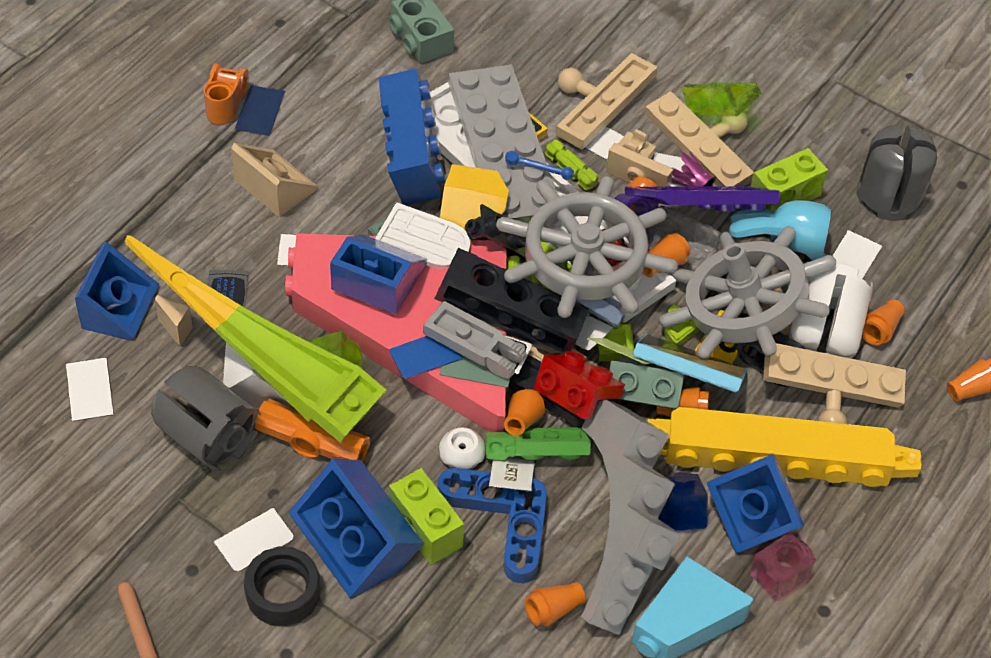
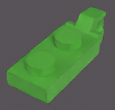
M582 427L527 428L519 436L511 435L508 432H486L485 435L486 459L505 461L509 456H522L525 459L536 460L541 459L543 456L558 455L563 459H577L581 455H590V439Z

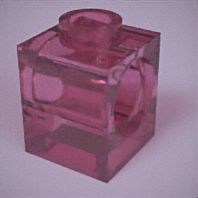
M790 531L755 555L749 574L775 602L809 579L816 558L813 556L810 547L805 542L799 541ZM779 562H786L792 567H785Z

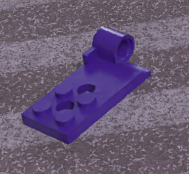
M748 186L625 187V194H620L614 199L622 202L629 208L634 205L637 216L657 209L658 204L698 205V208H714L717 211H735V208L764 211L766 204H779L780 190Z

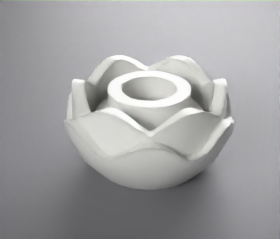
M458 427L450 430L443 436L439 444L440 458L450 468L470 470L482 462L485 457V443L476 431L470 428Z

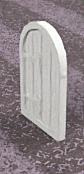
M397 202L375 238L427 259L426 266L441 270L449 268L458 247L469 252L471 246L466 231L457 224Z

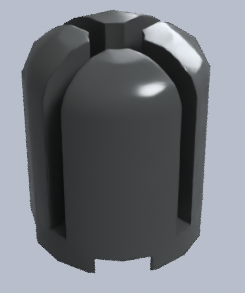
M900 124L885 127L871 140L856 194L860 204L863 200L869 208L877 212V218L889 221L905 220L908 214L921 208L937 163V150L932 138L918 127L906 126L900 146L899 143L902 137Z
M185 366L173 373L164 383L212 420V422L179 398L171 397L158 389L151 411L154 423L212 471H221L217 465L224 463L232 456L240 459L250 448L258 434L253 429L256 414L261 416L258 409L202 367Z

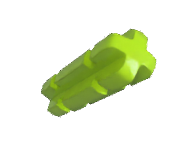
M554 139L551 143L547 144L545 155L553 162L558 161L556 164L562 169L565 167L572 168L574 171L572 179L575 181L579 179L577 183L587 191L596 187L599 179L597 173L591 168L586 169L587 165L573 152L566 149V146L559 140Z

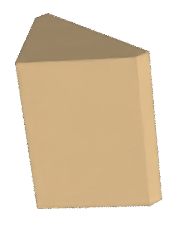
M234 143L231 147L234 180L278 217H281L312 195L318 188L315 183L272 149Z

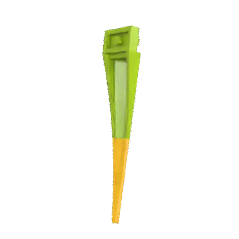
M126 236L125 244L308 422L311 419L314 420L340 443L386 392L382 385L358 365L338 357L262 318L188 274L134 237Z

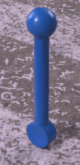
M509 151L505 156V162L508 165L513 166L517 163L561 175L564 180H570L574 176V171L570 167L562 169L522 158L515 151Z

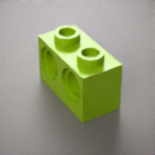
M806 148L754 172L751 187L780 190L779 204H766L765 209L775 211L786 202L795 200L811 201L820 197L828 169L809 148Z

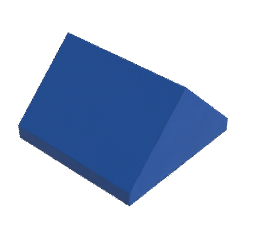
M102 243L75 297L81 328L129 341L134 339L159 283L109 243Z
M774 454L706 482L736 553L805 526Z

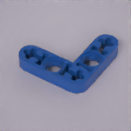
M459 468L445 470L438 478L437 489L451 507L510 514L503 562L504 573L507 578L516 583L531 581L536 576L539 564L547 498L544 484L538 479L532 478L531 491L498 487L501 489L502 495L496 499H489L483 496L481 491L484 487L489 486L491 472ZM452 483L459 484L457 492H450ZM471 484L475 485V496L470 495ZM526 492L534 493L531 511L524 510ZM520 523H529L534 526L536 532L529 537H523L517 534L514 528ZM519 548L527 549L524 569L516 568Z

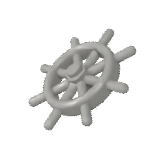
M609 176L601 179L596 193L578 192L562 196L556 193L547 180H540L536 188L546 203L535 212L530 223L505 217L499 218L496 223L497 228L502 232L526 237L525 256L527 262L506 270L504 278L508 283H514L534 275L547 288L562 295L557 311L559 316L567 318L572 314L576 299L598 300L612 296L618 299L628 313H635L639 309V303L628 288L639 279L644 267L667 273H674L678 268V264L674 259L647 253L648 237L646 228L663 222L666 219V212L662 208H657L637 216L628 206L610 197L614 180ZM588 216L586 223L579 224L575 217ZM602 220L614 225L603 231L600 229ZM560 221L568 233L550 229V227ZM626 237L631 249L610 243ZM541 241L563 247L545 254ZM605 257L626 263L614 271ZM568 260L572 265L570 272L557 266ZM594 269H596L599 275L593 276Z
M789 226L781 231L774 243L766 241L735 243L734 238L729 232H723L719 237L723 249L707 258L695 271L678 267L674 273H669L677 282L687 284L685 293L687 306L661 315L659 323L662 327L669 328L693 319L698 329L707 335L697 349V356L702 360L708 359L721 341L727 343L759 341L763 353L767 356H772L777 351L772 335L789 326L800 313L824 318L829 314L827 304L808 299L809 283L807 278L833 269L836 265V259L831 255H827L803 264L797 254L787 248L796 235L794 228ZM773 267L783 270L780 273L767 277ZM790 284L785 294L772 291ZM709 290L721 292V294L705 299ZM764 304L773 305L768 310L762 311ZM727 307L721 317L711 313ZM741 312L749 315V317L738 318Z

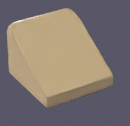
M157 295L155 297L158 320L174 341L181 346L193 328L190 307Z

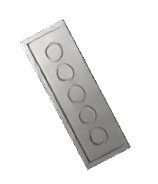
M512 64L449 73V87L475 167L498 171L508 188L507 205L502 216L530 223L535 212L546 203L537 191V183L540 180H547L555 191L556 189L550 172L518 163L512 166L505 162L506 153L515 151L519 154V157L547 164Z

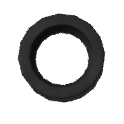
M278 546L261 552L252 559L245 571L244 590L249 609L259 620L273 626H289L304 620L312 614L319 602L320 576L315 562L305 552L294 547ZM280 569L292 570L304 577L306 582L305 591L293 601L273 603L264 599L260 594L259 583L262 578L270 572Z

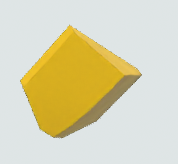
M452 164L444 185L440 218L453 222L465 230V224L468 220L481 216V204L502 215L506 209L509 190L499 172Z

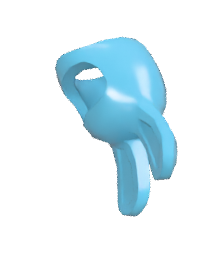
M795 200L786 202L775 211L769 209L764 211L743 209L730 216L732 224L729 227V232L732 237L739 238L758 234H770L771 242L774 243L781 231L789 226L794 228L796 235L787 248L806 254L812 261L825 256L824 248L830 224L831 209L823 204Z

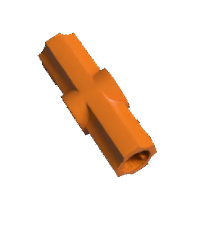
M272 399L264 400L258 410L261 416L257 415L255 430L289 442L293 450L304 457L317 458L319 455L330 459L361 460L362 462L366 458L370 446V437L351 430L340 443L314 420L311 419L308 422L295 408Z

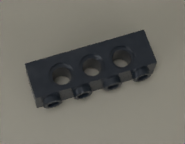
M458 247L434 299L440 302L446 301L473 317L554 355L565 354L566 351L572 350L579 337L589 308L575 302L572 314L567 318L559 316L557 311L562 295L525 278L514 283H508L504 278V274L508 269L499 267Z

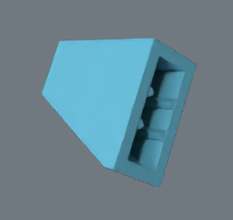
M686 557L635 624L631 642L648 658H677L744 623L749 615L754 598L694 560Z

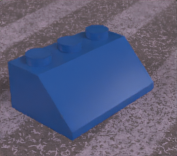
M333 458L288 512L350 598H355L401 571L424 544L361 460Z

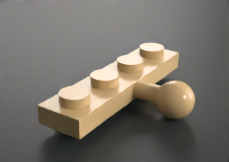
M631 53L597 87L584 81L579 70L575 68L564 69L558 77L560 89L569 94L579 92L586 96V98L556 126V135L583 150L657 76L658 67Z
M672 91L646 106L645 115L690 158L689 152L691 151L704 170L716 177L714 182L716 186H746L752 182L754 172L720 139V137L727 133L738 134L746 128L748 119L744 111L738 108L727 110L723 114L721 122L709 129Z
M777 343L776 353L772 356L765 355L763 381L827 393L826 410L820 414L818 421L847 424V419L841 412V396L896 408L905 404L906 370Z

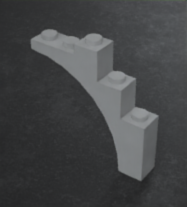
M605 399L597 401L592 418L586 419L582 426V429L594 440L603 456L609 481L610 515L602 564L594 589L581 617L589 624L619 635L653 567L661 570L664 569L680 534L657 519L675 483L652 469L670 434L629 409Z

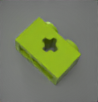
M422 468L389 485V498L424 544L419 550L430 565L463 547V521Z

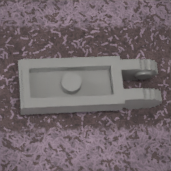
M446 301L440 304L423 325V334L482 366L486 365L493 374L499 375L504 379L511 378L515 372L513 364L507 361V359L521 363L527 356L525 349L519 343L517 344L515 341L504 336L505 333ZM499 350L507 359L505 360L502 356L496 354V351Z

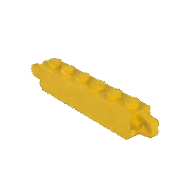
M686 407L675 409L671 413L670 420L657 418L656 420L653 418H648L647 420L670 434L660 455L666 456V463L677 464L684 468L696 466L714 468L715 470L726 472L736 470L774 454L783 476H789L793 479H822L831 483H860L868 487L888 486L891 478L918 477L921 470L920 450L895 445V435L887 428Z

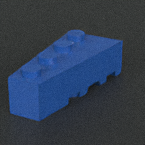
M417 68L378 77L381 107L385 116L383 127L388 142H385L386 153L390 160V163L387 164L388 173L402 204L406 206L441 198L440 184L446 183L442 164H437L436 155H441L437 135L432 136L431 128L436 127V120L432 107L427 108L426 100L432 99L428 81L421 80Z

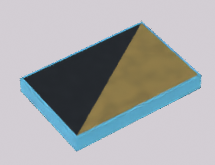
M645 334L637 342L633 353L634 357L733 392L739 391L747 372L746 368L712 356L702 360L697 356V351L649 334Z

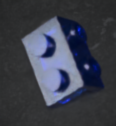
M677 472L672 476H664L675 483L657 519L675 531L706 528L708 494L699 475L689 472Z

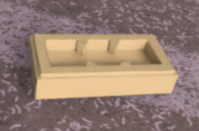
M614 143L608 150L607 173L628 183L632 182L635 177H645L655 182L658 187L671 186L672 168L617 143Z

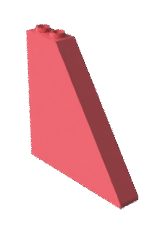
M296 233L295 247H289L288 268H293V275H286L285 295L292 296L293 311L403 378L389 349L427 336L423 334V325L442 303L434 298L448 269L441 270L425 266L397 314H393L331 289L330 262L346 237L355 235ZM470 239L469 253H473L486 261L506 269L507 249L492 240ZM441 366L404 379L489 432H504L505 387L439 375Z

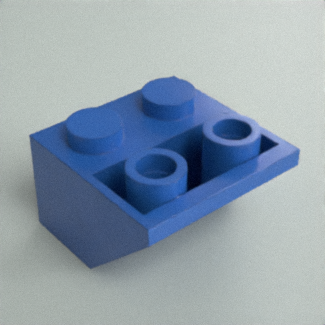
M364 234L346 237L330 262L331 289L397 314L425 268L427 259Z

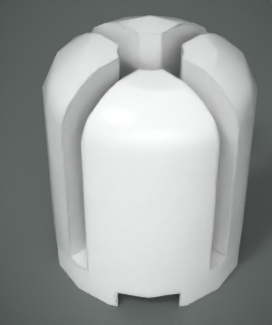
M836 263L833 269L807 278L809 283L808 299L825 303L829 308L835 309L825 353L852 359L860 346L868 307L873 293V283L871 282L869 286L866 281L858 276V269L841 263ZM800 313L792 322L789 338L799 342L807 350L816 351L827 316L820 318Z

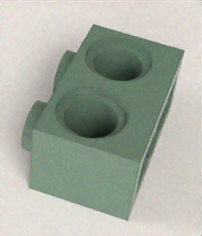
M433 0L391 1V15L388 17L389 26L394 34L398 33L403 40L407 53L413 54L419 64L454 52V28Z

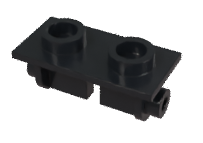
M481 204V216L470 219L465 224V231H467L468 237L475 240H492L507 249L506 258L509 256H519L527 261L525 256L526 237L500 231L496 223L503 216Z

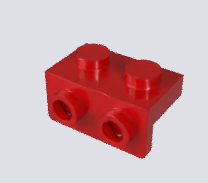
M566 351L565 354L544 355L534 385L536 391L584 420L592 418L598 400L621 398L625 384L613 378V373L610 370L592 366L586 362L584 355L574 351Z

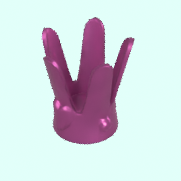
M691 151L689 152L691 158L682 152L680 156L686 165L681 167L682 172L672 168V180L684 186H712L716 177L704 170Z

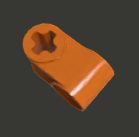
M218 63L213 65L210 78L204 88L206 117L211 123L216 125L228 124L235 118L240 102L248 88V69L241 68L238 71L222 68V65Z

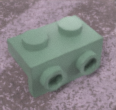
M619 358V362L611 360L610 371L613 373V378L625 384L621 398L616 399L670 409L678 408L684 374L655 364V368L641 366V362L630 358Z

